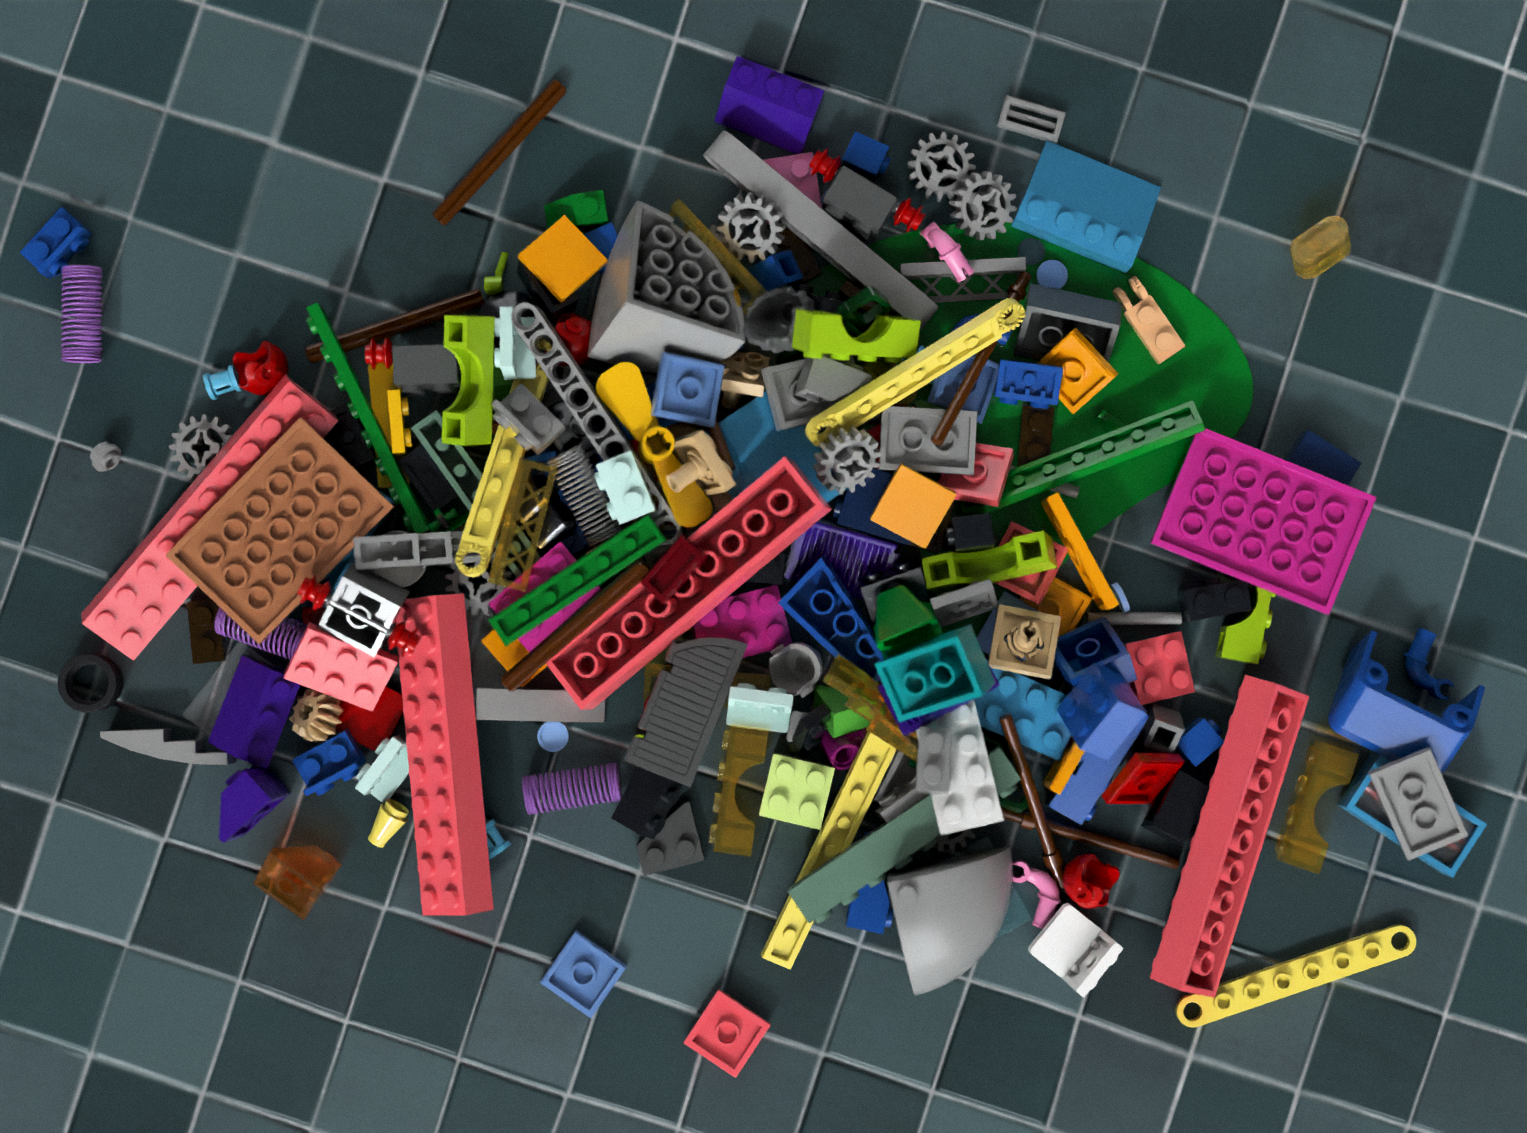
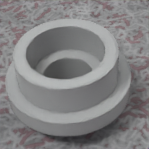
M109 442L99 443L90 453L92 466L99 472L115 468L121 457L120 448Z

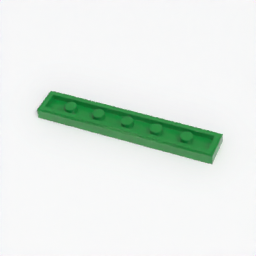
M648 513L488 620L504 645L508 646L667 539Z

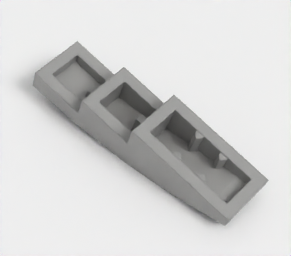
M463 531L353 538L355 569L456 564L455 557ZM475 552L469 553L464 557L463 563L480 562L481 556Z
M477 688L476 720L605 722V700L593 710H581L566 690L516 689L510 692L504 688Z
M171 728L100 731V738L130 751L163 760L207 765H230L235 763V758L224 751L203 752V739L172 741Z

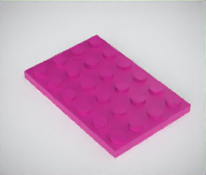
M1205 428V431L1193 435L1150 544L1329 615L1377 497Z

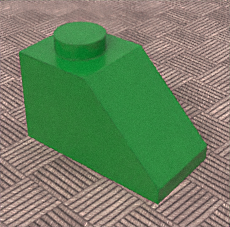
M603 190L572 194L544 205L547 228H550L564 215L581 232L594 230L610 223Z

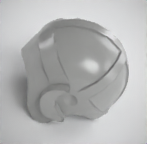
M794 642L786 647L781 644L770 652L772 657L769 659V673L772 684L776 688L785 689L787 694H792L793 696L800 695L802 698L814 690L812 686L819 682L823 673L821 655L818 650H815L806 643Z

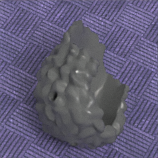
M791 287L771 289L770 292L766 291L761 297L755 298L751 307L747 308L748 313L745 316L746 321L744 322L743 333L747 334L746 337L749 343L759 345L762 350H771L773 353H780L783 350L793 351L792 340L796 309L814 310V301L807 296L804 290L796 293Z

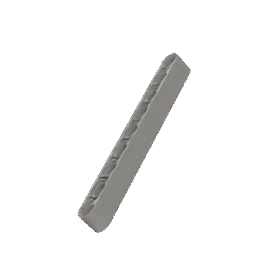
M723 130L703 154V157L715 169L746 194L753 192L755 200H758L764 194L767 205L775 201L776 205L773 211L775 213L783 212L784 214L779 219L781 223L786 224L788 229L851 281L859 283L864 288L873 286L886 296L892 306L891 310L894 316H904L920 320L921 331L938 310V306L933 300L727 131Z
M530 303L518 304L511 313V321L603 461L612 458L609 454V447L615 441L622 444L624 453L633 450L650 494L656 496L659 500L658 510L649 514L660 530L666 521L673 522L677 527L676 536L673 539L666 538L667 540L662 544H674L682 534L684 535L685 527L680 526L675 521L665 494L606 405L597 396L596 390L544 312L538 306ZM531 309L535 314V320L532 325L525 327L521 322V316L525 310ZM544 336H549L553 341L552 349L547 353H542L539 349V341ZM562 362H566L571 369L570 375L564 380L559 379L556 374L557 366ZM583 388L588 393V401L580 407L574 402V394L578 389ZM597 415L603 416L606 421V427L600 433H596L591 427V421Z

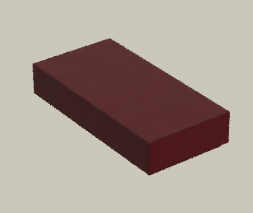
M682 534L640 583L662 604H666L708 556L686 535Z

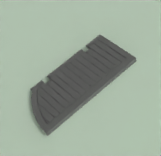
M716 637L697 638L679 644L671 643L664 661L673 664L670 673L660 670L638 725V728L647 731L643 739L633 737L624 761L691 787L748 644L737 640Z

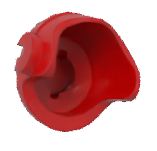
M565 313L559 317L555 331L578 365L581 366L591 359L587 357L592 321L574 313ZM562 362V363H560L558 366H569V365H568L566 362Z
M269 341L262 342L258 350L253 353L235 352L232 360L238 373L239 387L252 394H269L285 374L288 376L289 368L286 355L279 347Z
M1087 853L1073 858L1064 869L1062 884L1066 894L1080 907L1086 909L1103 907L1108 904L1111 888L1119 879L1120 870L1109 863H1102L1095 854Z

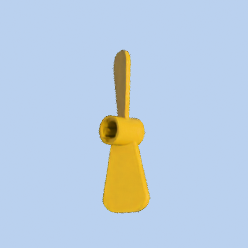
M621 362L605 371L596 382V394L637 440V450L640 458L646 463L654 465L675 521L685 528H693L706 521L712 514V503L695 481L684 487L679 493L674 492L667 483L666 476L676 471L682 465L672 453L675 444L673 435L666 428L659 426L656 416L650 415L652 404L640 369L631 362Z

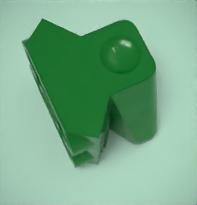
M897 586L877 596L876 623L873 626V630L875 632L876 645L881 650L884 659L943 634L931 603L920 602L905 586Z

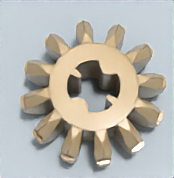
M306 689L303 696H297L298 703L296 706L291 707L294 710V714L289 718L293 723V731L303 737V739L311 742L327 741L330 734H336L335 727L337 724L342 723L339 720V716L344 711L339 706L340 699L313 689Z

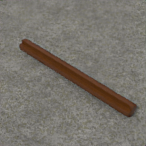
M556 79L553 80L436 208L432 215L440 224L447 225L566 94L567 90L563 84Z
M475 289L338 335L337 337L344 351L347 352L370 344L371 338H374L377 342L442 320L444 315H457L481 307L484 303L482 292L479 289ZM323 341L305 347L306 356L311 363L325 359L319 346L323 345Z
M641 559L636 560L501 677L504 687L510 692L516 690L637 586L650 571L648 565Z

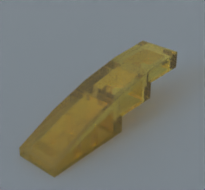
M838 654L828 669L823 682L848 697L844 706L870 721L866 728L867 731L917 762L919 742L916 731L904 737L877 688L880 684Z

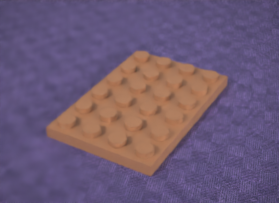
M300 417L183 536L166 556L258 644H261L300 604L302 596L298 595L297 592L306 577L312 579L314 575H317L316 582L320 584L354 549L353 538L366 537L395 506Z

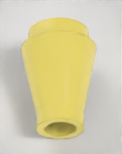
M387 799L385 804H381L368 840L375 846L383 848L387 841L408 821L406 816L409 810L398 801Z

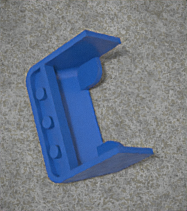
M1371 630L1349 652L1328 714L1329 725L1336 733L1392 761L1429 747L1442 774L1448 768L1473 729L1486 687L1482 685L1477 686L1460 702L1449 705L1443 711L1440 718L1385 690L1388 683V673L1380 663L1369 658L1377 636V632Z

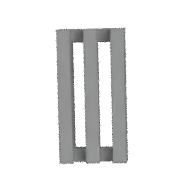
M1006 95L997 127L1040 140H1048L1056 144L1066 112ZM1012 105L1056 118L1057 122L1053 123L1009 110V107ZM1006 117L1050 129L1054 132L1052 134L1006 120Z

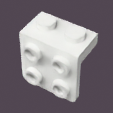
M1065 903L1059 908L1028 948L1035 958L1060 976L1082 997H1085L1097 985L1100 977L1109 966L1115 963L1118 955L1124 949L1069 903Z

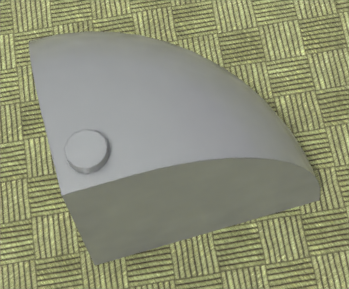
M638 200L628 214L616 238L602 276L593 311L587 357L612 365H617L621 362H631L641 372L658 373L661 352H669L716 363L723 361L735 353L745 342L743 311L741 306H737L733 295L735 287L717 257L693 232L689 231L687 234L672 223L674 218Z
M1010 845L888 871V887L905 962L915 996L933 991L960 977L985 954L995 940L1006 917L1012 894L1013 860Z

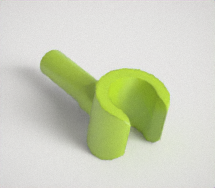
M501 252L495 276H485L484 290L486 294H496L503 291V271L509 256L508 253Z

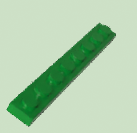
M317 302L306 307L310 315L305 318L314 335L319 333L323 341V345L319 346L321 353L327 363L333 362L337 370L333 377L341 392L346 390L351 399L347 406L355 420L360 418L365 428L361 431L366 445L368 448L374 446L378 454V458L374 459L381 475H388L393 485L388 489L396 505L401 503L406 512L402 518L410 533L415 531L418 534L430 532L429 524L401 466L397 462L396 456L392 453V448L323 306Z
M1194 401L1186 402L1009 470L998 507L959 501L964 516L992 512L1205 431L1204 424Z

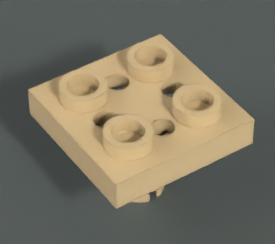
M735 352L719 362L725 364L721 390H723L722 407L731 410L740 408L742 394L763 397L765 384L761 370L769 367L770 357H764L757 352Z
M703 430L674 439L673 452L682 465L676 471L666 476L667 483L674 492L679 493L693 481L698 484L707 496L726 492L736 485L732 478L733 474L730 467L720 459L715 451L716 445L713 439L708 434H705Z
M999 604L988 659L989 666L994 669L1050 680L1061 616ZM1037 643H1038V646H1039V647H1042V645H1043L1044 648H1043V649H1038V648H1036ZM1017 656H1018L1020 659H1024V657H1025V661H1019L1018 658H1017Z

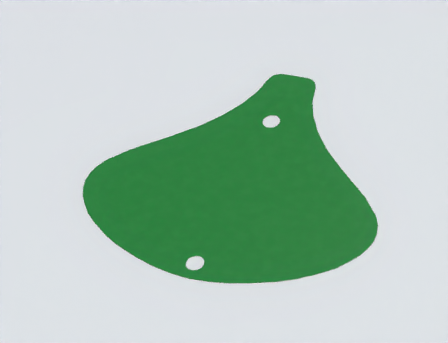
M1009 222L1003 224L1006 229L1005 233L995 230V239L985 236L984 240L975 239L974 236H965V229H956V224L938 226L956 243H960V251L966 260L1018 257V246L1024 239H1038L1045 248V254L1039 263L1035 265L1026 264L1025 272L1029 273L1032 277L1025 290L1026 292H1028L1030 283L1038 285L1036 272L1039 266L1045 261L1057 260L1066 267L1068 273L1065 285L1059 290L1118 302L1112 290L1120 287L1126 293L1133 307L1140 300L1131 289L1129 279L1136 276L1145 287L1148 295L1153 297L1185 344L1184 348L1158 365L1123 315L1124 310L1121 308V324L1108 362L1119 374L1074 414L1059 399L1057 405L1049 404L1050 408H1054L1050 454L1111 432V429L1095 420L1103 407L1108 410L1107 412L1127 425L1193 400L1206 429L1233 438L1244 424L1251 408L1254 393L1252 375L1244 353L1227 325L1186 287L1161 270L1136 257L1132 267L1125 274L1011 227L1012 223ZM921 230L902 233L867 246L898 272L900 264L944 261L939 259L940 254L935 247L930 249L927 246L928 242L919 233ZM830 264L821 270L822 275L812 279L805 285L814 288L813 294L825 296L826 291L838 294L839 289L846 280L852 284L854 282ZM1004 274L996 284L1004 292H1007L1009 286L1015 284L1018 275ZM998 275L986 276H988L992 281H994ZM972 276L965 284L974 294H982L990 285L982 276ZM950 277L941 278L934 286L943 296L952 295L959 287ZM926 278L925 280L932 284L937 278ZM908 279L923 293L929 288L920 279ZM994 287L988 291V293H1000ZM961 289L956 295H965L968 293L964 289ZM932 290L927 294V296H937ZM1026 296L1023 301H1019L1022 306H1024ZM1005 299L936 303L938 310L919 332L917 351L921 345L926 348L951 333L955 324L963 317L981 314ZM846 321L844 329L851 338L859 336L861 332ZM1015 326V330H1012L1005 345L997 342L989 357L990 360L999 363L1000 358L1034 363L1040 361L1013 354L1019 328ZM801 351L790 362L802 360L807 357H804V352ZM877 356L876 362L862 360L855 362L856 365L863 367V372L873 375L871 381L889 371V369L883 367L884 357ZM930 383L924 385L892 406L912 407L914 402L920 399L927 402L933 385ZM992 393L982 424L977 423L976 443L1012 448L1014 457L1011 465L1017 467L1021 408L1023 405L1030 406V402L1018 400L1016 405L999 402L1000 397H995ZM862 424L857 429L859 432L862 429L867 431L878 424ZM1193 435L1068 482L1080 487L1077 498L1060 493L1059 495L1084 541H1088L1103 526L1174 481ZM891 470L885 471V472L890 473V474H893V475H894V473H895V471H891ZM919 472L939 482L941 473ZM1047 490L989 512L993 535L998 536L1002 540L1012 521L1033 532L1044 530L1052 537L1054 542L1064 546L1041 505L1043 499L1057 492ZM955 500L949 522L954 517L964 516L959 500ZM944 539L939 554L917 548L922 559L951 552V549H945ZM1068 553L1066 554V556H1065V558H1064V560H1063L1061 566H1062V565L1068 560V558L1070 557ZM992 583L997 601L1003 591L1020 599L1021 596ZM992 610L940 627L942 633L944 634L971 624L977 637Z

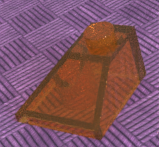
M317 846L273 848L269 852L253 884L304 921L332 883L342 864L336 861L331 854L324 852Z

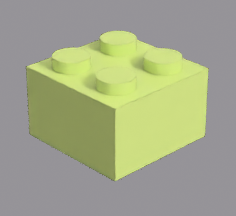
M773 752L759 816L821 830L835 768L831 765Z

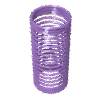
M92 265L63 266L61 268V275L63 276L61 278L63 280L61 285L64 287L61 289L63 291L61 296L64 298L61 301L64 304L61 305L63 308L61 313L64 315L61 316L63 319L61 324L64 326L61 327L63 330L61 341L64 343L61 344L63 347L61 350V360L72 363H99L102 361L101 355L103 353L100 352L102 348L94 346H101L102 342L68 341L66 339H102L101 336H96L102 334V331L90 329L102 328L101 325L97 324L103 321L93 318H101L103 316L99 314L103 310L95 308L103 305L99 302L103 299L97 297L103 294L99 291L103 287L98 286L103 283L99 280L103 278V269ZM66 283L80 284V285H66ZM67 294H72V295H79V296H70V297H69V296H66V295H67ZM65 300H75L77 302H68ZM72 305V306H79V307H71V308H69V307H65V306ZM66 311H75V312H84V313H67ZM71 316V317H78V318L69 319V318H65V317ZM66 322L83 323V324H67ZM65 328H78V330H68ZM68 333H74V334H83V335H66V334H68ZM73 344V345H82V346L70 347V346H66V345Z
M219 607L215 617L214 628L217 634L239 640V642H244V644H249L260 650L269 651V653H274L291 660L308 624L294 620V618L289 619V616H287L275 629L272 637L270 634L261 644H258L253 638L250 640L251 636L240 628L230 616L224 627L227 614ZM282 625L281 631H280V633H279V636H278V638L276 639L277 633H278V631H279V628H280V626ZM287 627L284 638L282 639V635L285 631V628ZM292 629L291 634H290V637H289V639H288V641H287V638H288V635H289V633H290V630Z
M611 762L605 765L609 796L606 788L604 767L602 764L600 765L603 784L602 796L598 766H594L598 798L595 791L592 766H589L592 798L587 768L584 766L583 773L587 801L584 793L581 768H578L581 800L578 792L576 770L573 768L572 776L576 803L573 796L570 770L567 769L566 771L570 802L567 795L565 772L562 770L561 779L565 805L562 798L559 772H555L559 795L558 805L554 774L551 771L550 782L554 807L551 800L548 773L545 772L544 774L548 807L545 799L542 774H539V785L543 807L540 803L537 775H524L522 785L528 815L538 814L539 812L544 813L545 810L548 813L550 810L554 812L556 808L559 811L562 808L566 810L567 806L569 809H572L573 806L577 808L578 805L582 808L584 804L587 807L589 804L593 806L595 802L597 805L601 802L605 804L606 800L608 803L620 801L622 791L617 763Z

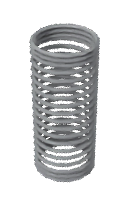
M579 444L549 459L547 464L550 467L549 469L553 470L573 461L553 472L552 475L576 466L556 477L555 480H559L582 469L558 482L557 485L560 486L583 475L561 487L560 490L562 491L586 480L564 492V496L590 484L584 489L566 497V501L593 489L569 502V506L596 494L586 501L573 506L570 509L571 511L600 498L573 513L576 516L591 507L601 504L575 519L579 521L596 511L604 509L596 515L579 522V526L608 513L581 528V531H584L601 521L609 519L583 534V536H587L585 540L589 543L588 545L593 546L624 530V526L619 524L618 519L613 520L606 508V503L610 502L609 498H607L608 495L604 493L605 490L601 491L598 487L593 473L595 468H591L592 463H588L590 458H585L587 456L586 450H584L582 444Z

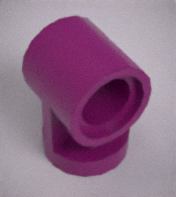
M868 727L833 738L828 730L821 735L822 743L820 747L835 769L844 770L851 767L869 730Z

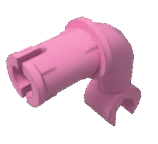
M935 222L919 232L928 242L927 246L930 249L935 247L940 254L939 259L946 262L957 282L966 279L965 275L970 276L974 273V269L971 268L960 251V243H956Z
M1015 860L1013 864L1021 866L1024 874L1019 876L1013 874V881L1016 883L1029 881L1039 889L1037 896L1040 899L1032 925L1043 929L1055 915L1057 905L1062 903L1060 890L1056 881L1048 873L1029 867V864L1024 860Z

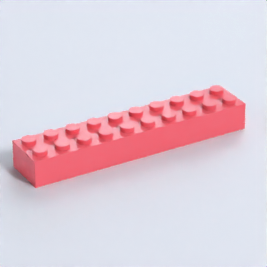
M285 374L81 613L82 624L134 661L197 587L166 554L300 417L323 438L338 422L337 417Z
M784 456L688 537L708 557L666 604H662L647 588L639 583L550 659L546 665L581 710H593L831 511L832 508L794 460Z
M464 594L434 595L406 599L395 620V624L397 625L405 621L406 629L412 632L419 628L416 635L421 637L413 654L406 652L403 657L402 649L397 647L422 915L466 916L494 910Z
M1245 675L1243 683L1238 690V699L1234 712L1228 722V731L1224 743L1219 750V759L1215 772L1209 782L1210 788L1205 803L1200 810L1198 826L1190 842V851L1186 864L1181 871V880L1176 895L1172 899L1169 918L1162 931V940L1158 953L1152 963L1150 979L1180 991L1215 998L1310 696L1277 683Z

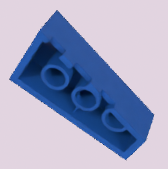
M824 554L778 603L862 684L871 690L879 681V674L874 664L884 659L883 654L876 645L874 630Z
M1145 714L1109 760L1084 752L1061 794L1059 795L1052 791L1045 804L1080 825L1083 824L1084 820L1090 821L1097 809L1096 801L1101 793L1103 794L1112 783L1114 772L1123 764L1128 755L1129 748L1139 736L1149 716Z

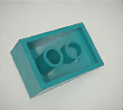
M971 624L936 636L874 664L899 722L981 697L996 684Z

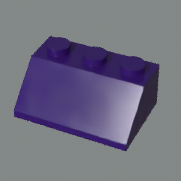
M737 56L725 84L714 122L791 153L802 154L823 102L824 90Z
M242 654L208 743L237 759L267 769L300 684L284 679V669Z
M252 766L250 769L238 770L225 781L228 787L221 792L219 840L224 844L245 836L291 793L269 768H255Z

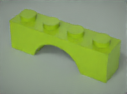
M796 309L792 348L804 351V357L822 359L823 353L831 354L830 358L838 360H850V355H858L857 359L862 361L876 362L877 356L884 357L886 362L902 363L903 358H910L917 354L921 321L904 316L877 315L866 332L851 338L844 329L841 315L826 311Z
M444 315V348L448 349L456 357L461 371L459 393L452 405L442 411V443L461 446L492 444L495 317Z
M1044 530L1013 537L1011 541L1002 546L984 551L969 553L948 552L922 559L927 590L937 596L946 591H955L967 587L975 581L991 579V582L995 583L1058 568L1052 537Z
M1250 584L1252 610H1248L1238 621L1221 626L1215 657L1259 664V659L1264 658L1267 648V642L1263 640L1265 628H1269L1272 621L1273 612L1269 610L1270 600L1276 594Z

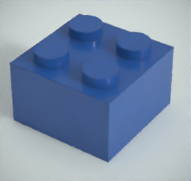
M1105 616L1058 637L1054 662L1070 691L1094 662L1122 674L1128 684L1137 680L1130 654Z
M1095 662L1082 675L1079 682L1056 709L1079 749L1105 760L1111 758L1147 713L1122 674Z

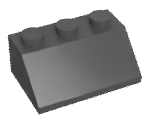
M1030 283L1023 306L1025 318H1022L1023 322L1019 323L1020 326L1013 354L1041 360L1076 327L1109 362L1121 324L1122 303Z

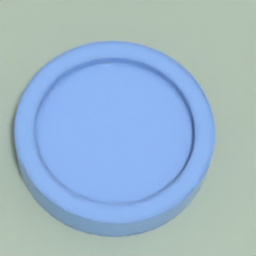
M1057 260L1043 262L1036 272L1038 285L1061 289L1068 278L1066 267Z
M1117 582L1111 584V590L1119 603L1118 606L1123 613L1130 611L1129 603L1120 585Z
M546 722L539 728L537 739L543 749L549 752H556L563 749L568 743L569 732L561 722Z

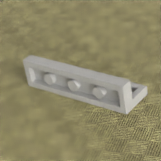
M1026 258L967 260L971 268L974 269V273L968 276L963 283L956 281L954 274L945 261L900 264L899 273L907 280L920 279L929 287L924 292L925 295L931 290L937 295L928 296L935 303L1007 299V292H1004L996 283L1004 274H1017L1019 276L1022 271L1025 272ZM986 275H998V276L996 277V279H995L994 281H992V280H991L988 276H986ZM972 276H982L990 283L982 294H974L965 286ZM950 277L959 285L952 295L943 296L934 288L941 278ZM926 278H937L932 284L925 280ZM994 287L1000 293H988V291ZM961 289H964L968 293L965 295H956Z

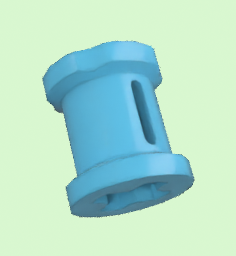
M233 364L229 365L227 370L212 375L210 373L203 374L206 391L213 400L218 399L219 395L233 390L237 392L243 391L239 387L238 373Z
M494 819L486 823V833L495 843L494 846L487 837L489 860L511 845L510 841H505L495 827L496 822Z

